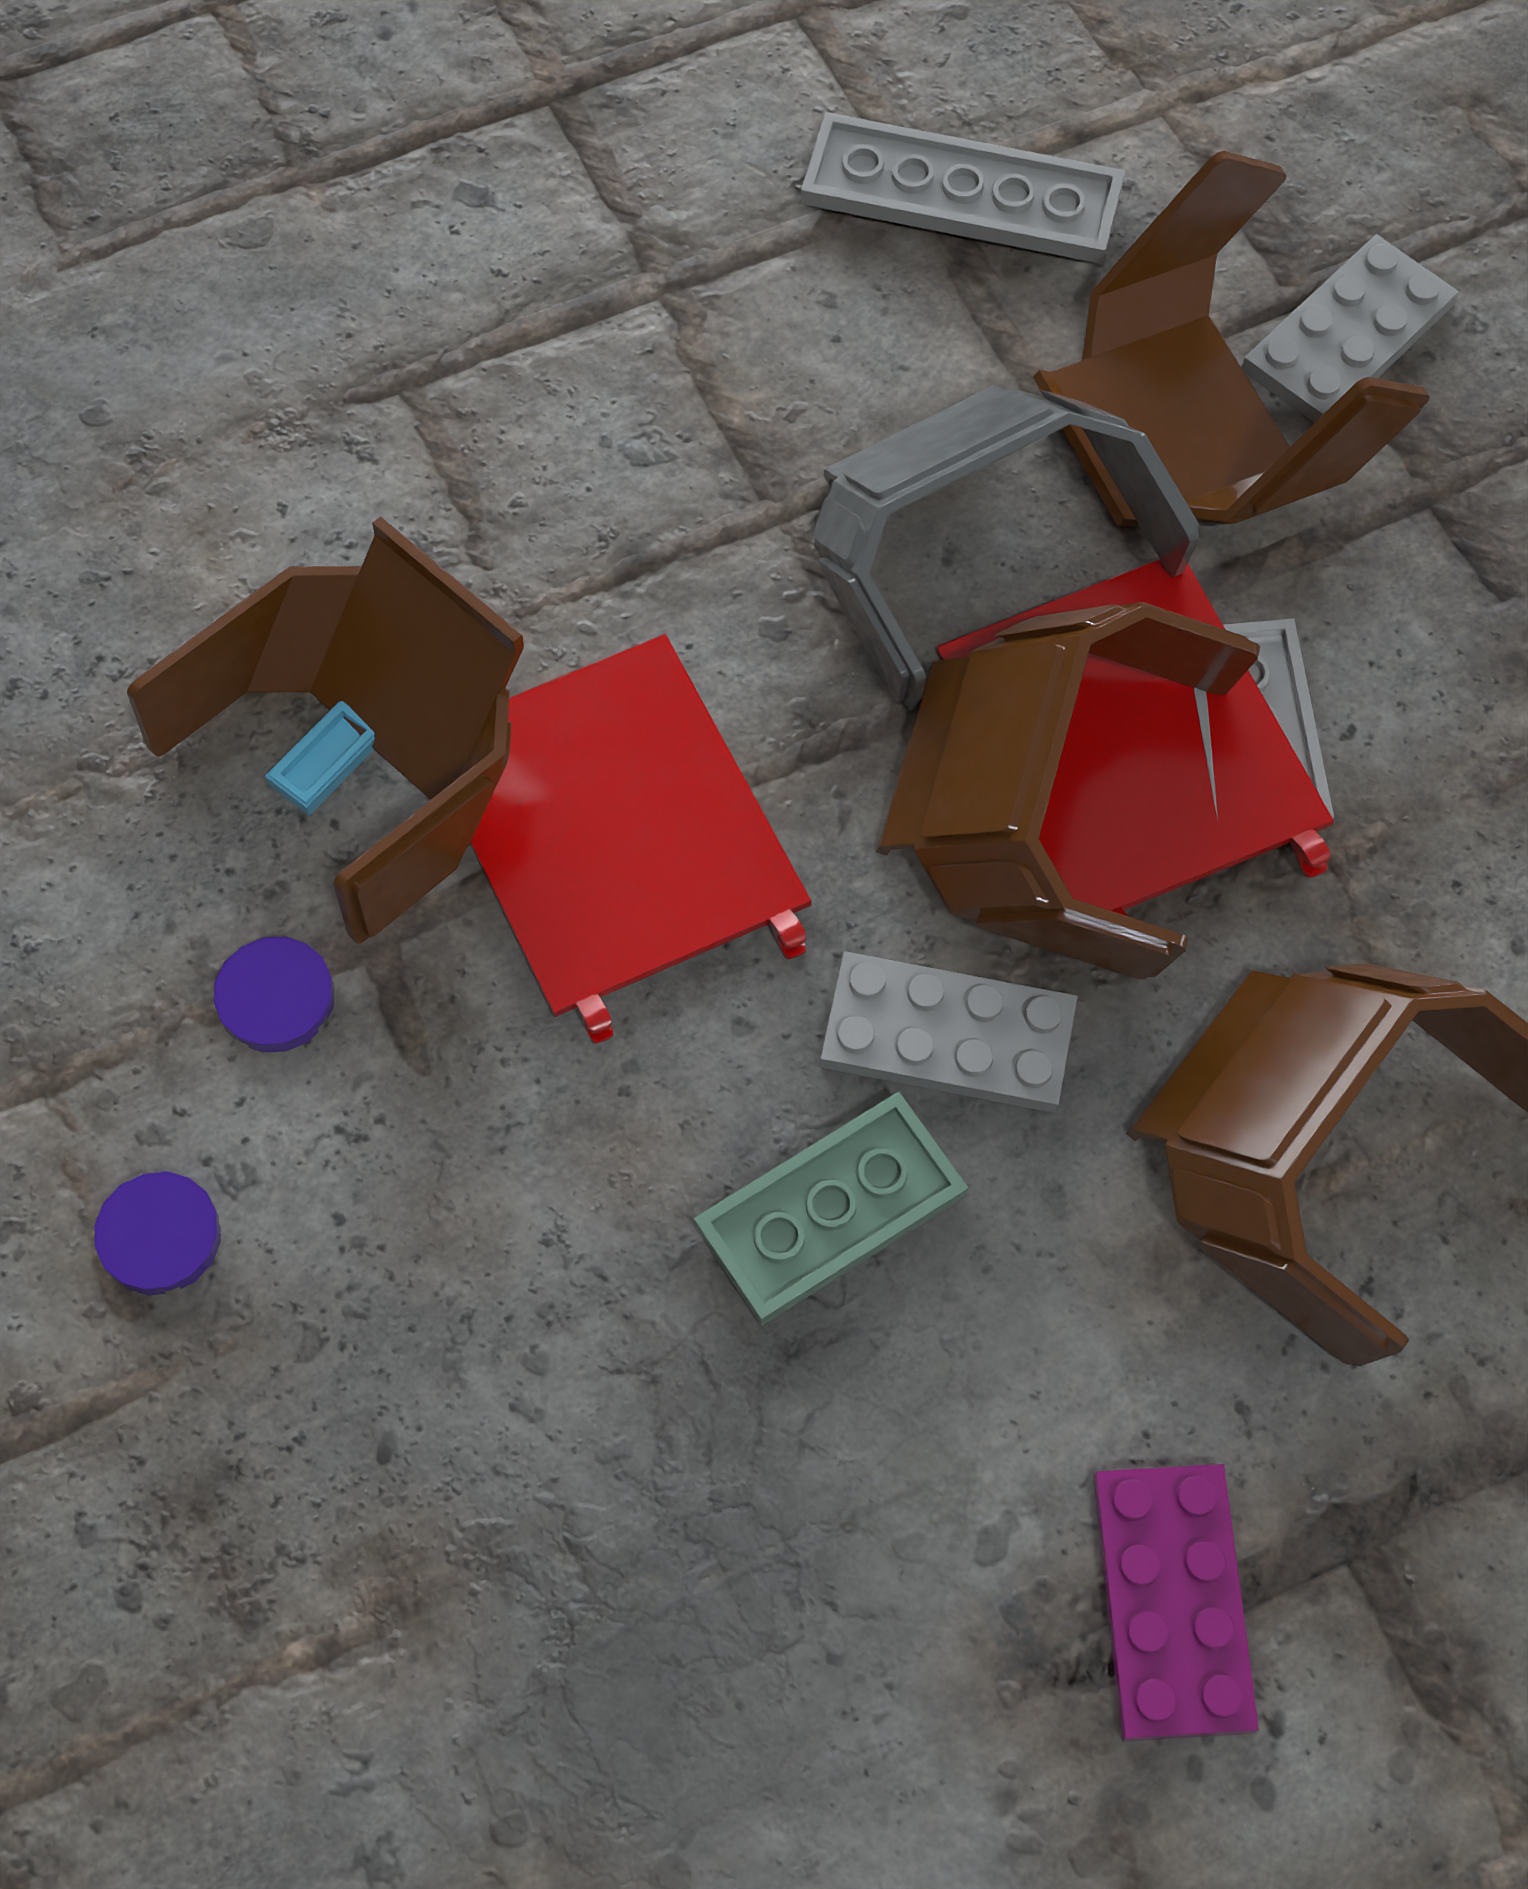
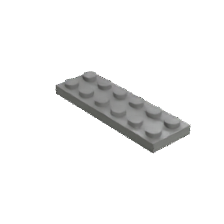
M825 112L801 189V204L1103 264L1123 186L1125 170Z

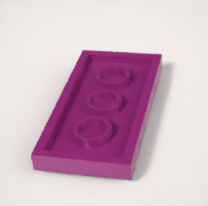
M1224 1464L1096 1471L1093 1481L1122 1742L1255 1734L1259 1731Z

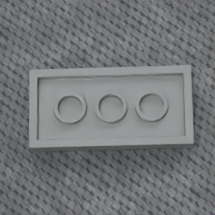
M1376 234L1244 357L1242 370L1315 423L1357 381L1365 377L1378 379L1454 306L1459 291Z
M1295 619L1223 625L1226 630L1246 636L1250 641L1260 646L1258 659L1249 668V672L1334 819ZM1194 688L1217 815L1206 691Z
M844 951L820 1058V1068L1056 1113L1060 1100L1078 996Z

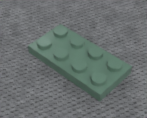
M898 1091L694 1218V1226L760 1325L763 1326L965 1198L969 1188Z

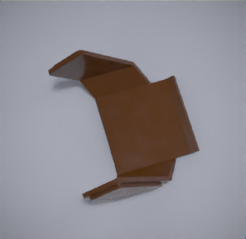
M1220 151L1209 158L1091 291L1082 361L1051 372L1039 370L1033 378L1040 391L1051 392L1087 403L1125 419L1129 427L1145 433L1195 518L1203 522L1234 524L1346 483L1421 412V408L1429 401L1430 397L1425 389L1420 386L1371 377L1362 378L1339 398L1291 447L1288 445L1209 316L1217 254L1286 180V174L1279 165L1227 151ZM1071 424L1063 427L1064 433L1116 524L1125 527L1139 524L1083 429Z
M381 516L372 522L374 537L362 566H289L135 679L127 689V695L145 744L157 757L166 754L245 693L310 692L329 710L339 701H343L375 733L372 748L424 793L430 801L336 876L333 885L348 936L357 944L363 943L369 937L377 935L458 868L508 762L511 721L508 723L510 691L506 686L524 649L522 634ZM343 716V718L359 733V735L362 736V734L366 730L361 726L357 725L356 723H354L353 721L349 720L345 716Z
M1139 602L1127 605L1114 604L1033 617L995 634L994 636L1000 638L970 651L968 657L933 662L928 670L922 699L917 708L876 852L887 856L890 850L914 848L915 853L950 914L975 921L976 926L1133 978L1143 980L1147 977H1156L1186 951L1188 937L1073 899L1039 841L1040 831L1088 653L1212 694L1225 695L1257 661L1260 646L1250 641L1246 636Z
M1377 965L1324 967L1328 970L1326 972L1293 974L1291 978L1253 970L1239 984L1126 1134L1134 1141L1144 1137L1165 1144L1177 1222L1200 1240L1199 1245L1202 1249L1341 1362L1363 1366L1402 1352L1409 1339L1400 1329L1307 1255L1295 1181L1411 1021H1414L1519 1107L1528 1112V1023L1487 990L1464 986L1457 981Z

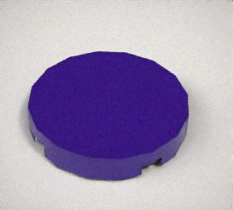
M265 937L241 946L224 962L214 984V1005L225 1030L235 1040L237 1039L247 1044L249 1048L263 1053L286 1052L309 1042L319 1032L318 1028L324 1023L326 1016L329 1018L334 1007V983L323 957L307 943L289 937Z
M167 1171L141 1174L121 1184L103 1203L94 1225L95 1250L107 1273L126 1289L149 1296L165 1294L163 1291H170L177 1287L182 1289L196 1282L213 1263L221 1243L219 1216L207 1192L189 1177Z

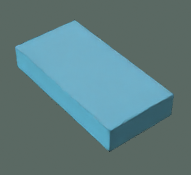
M339 701L265 775L267 784L310 816L374 750L372 745L375 740V733L346 703ZM343 716H345L346 718H348L349 720L353 721L354 723H356L357 725L361 726L366 730L362 734V736L359 735V733L343 718Z

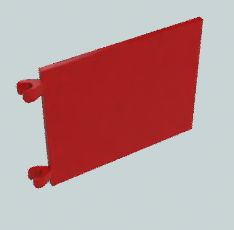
M1160 559L937 646V653L941 661L968 657L970 651L1000 638L994 636L995 634L1024 620L1037 616L1114 604L1127 605L1143 602L1222 629L1225 628L1189 564H1187L1182 574L1172 578ZM1088 653L1039 835V841L1073 899L1128 916L1124 911L1125 909L1288 843H1291L1298 865L1305 877L1314 878L1327 871L1326 863L1330 860V850L1325 841L1316 832L1332 826L1334 820L1249 670L1227 694L1216 695L1206 692L1217 807L1216 815L1194 688Z
M666 634L509 697L508 723L511 721V740L508 762L470 844L554 1017L577 1008L591 1042L598 1044L612 1038L614 1034L611 1027V1017L600 997L770 924L777 944L786 959H793L806 952V945L804 943L806 941V932L794 913L812 906V900Z

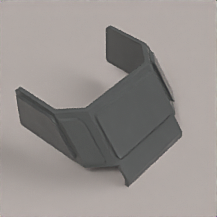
M993 385L824 469V478L828 485L832 484L829 495L824 499L814 529L813 544L821 557L817 562L897 704L903 702L909 712L918 708L924 691L926 674L870 575L888 515L1071 424L1083 429L1163 566L1171 577L1174 578L1185 571L1199 541L1198 531L1200 527L1145 433L1129 427L1123 418L1075 399L1041 390L1045 396L1044 398L1017 389L1006 390Z

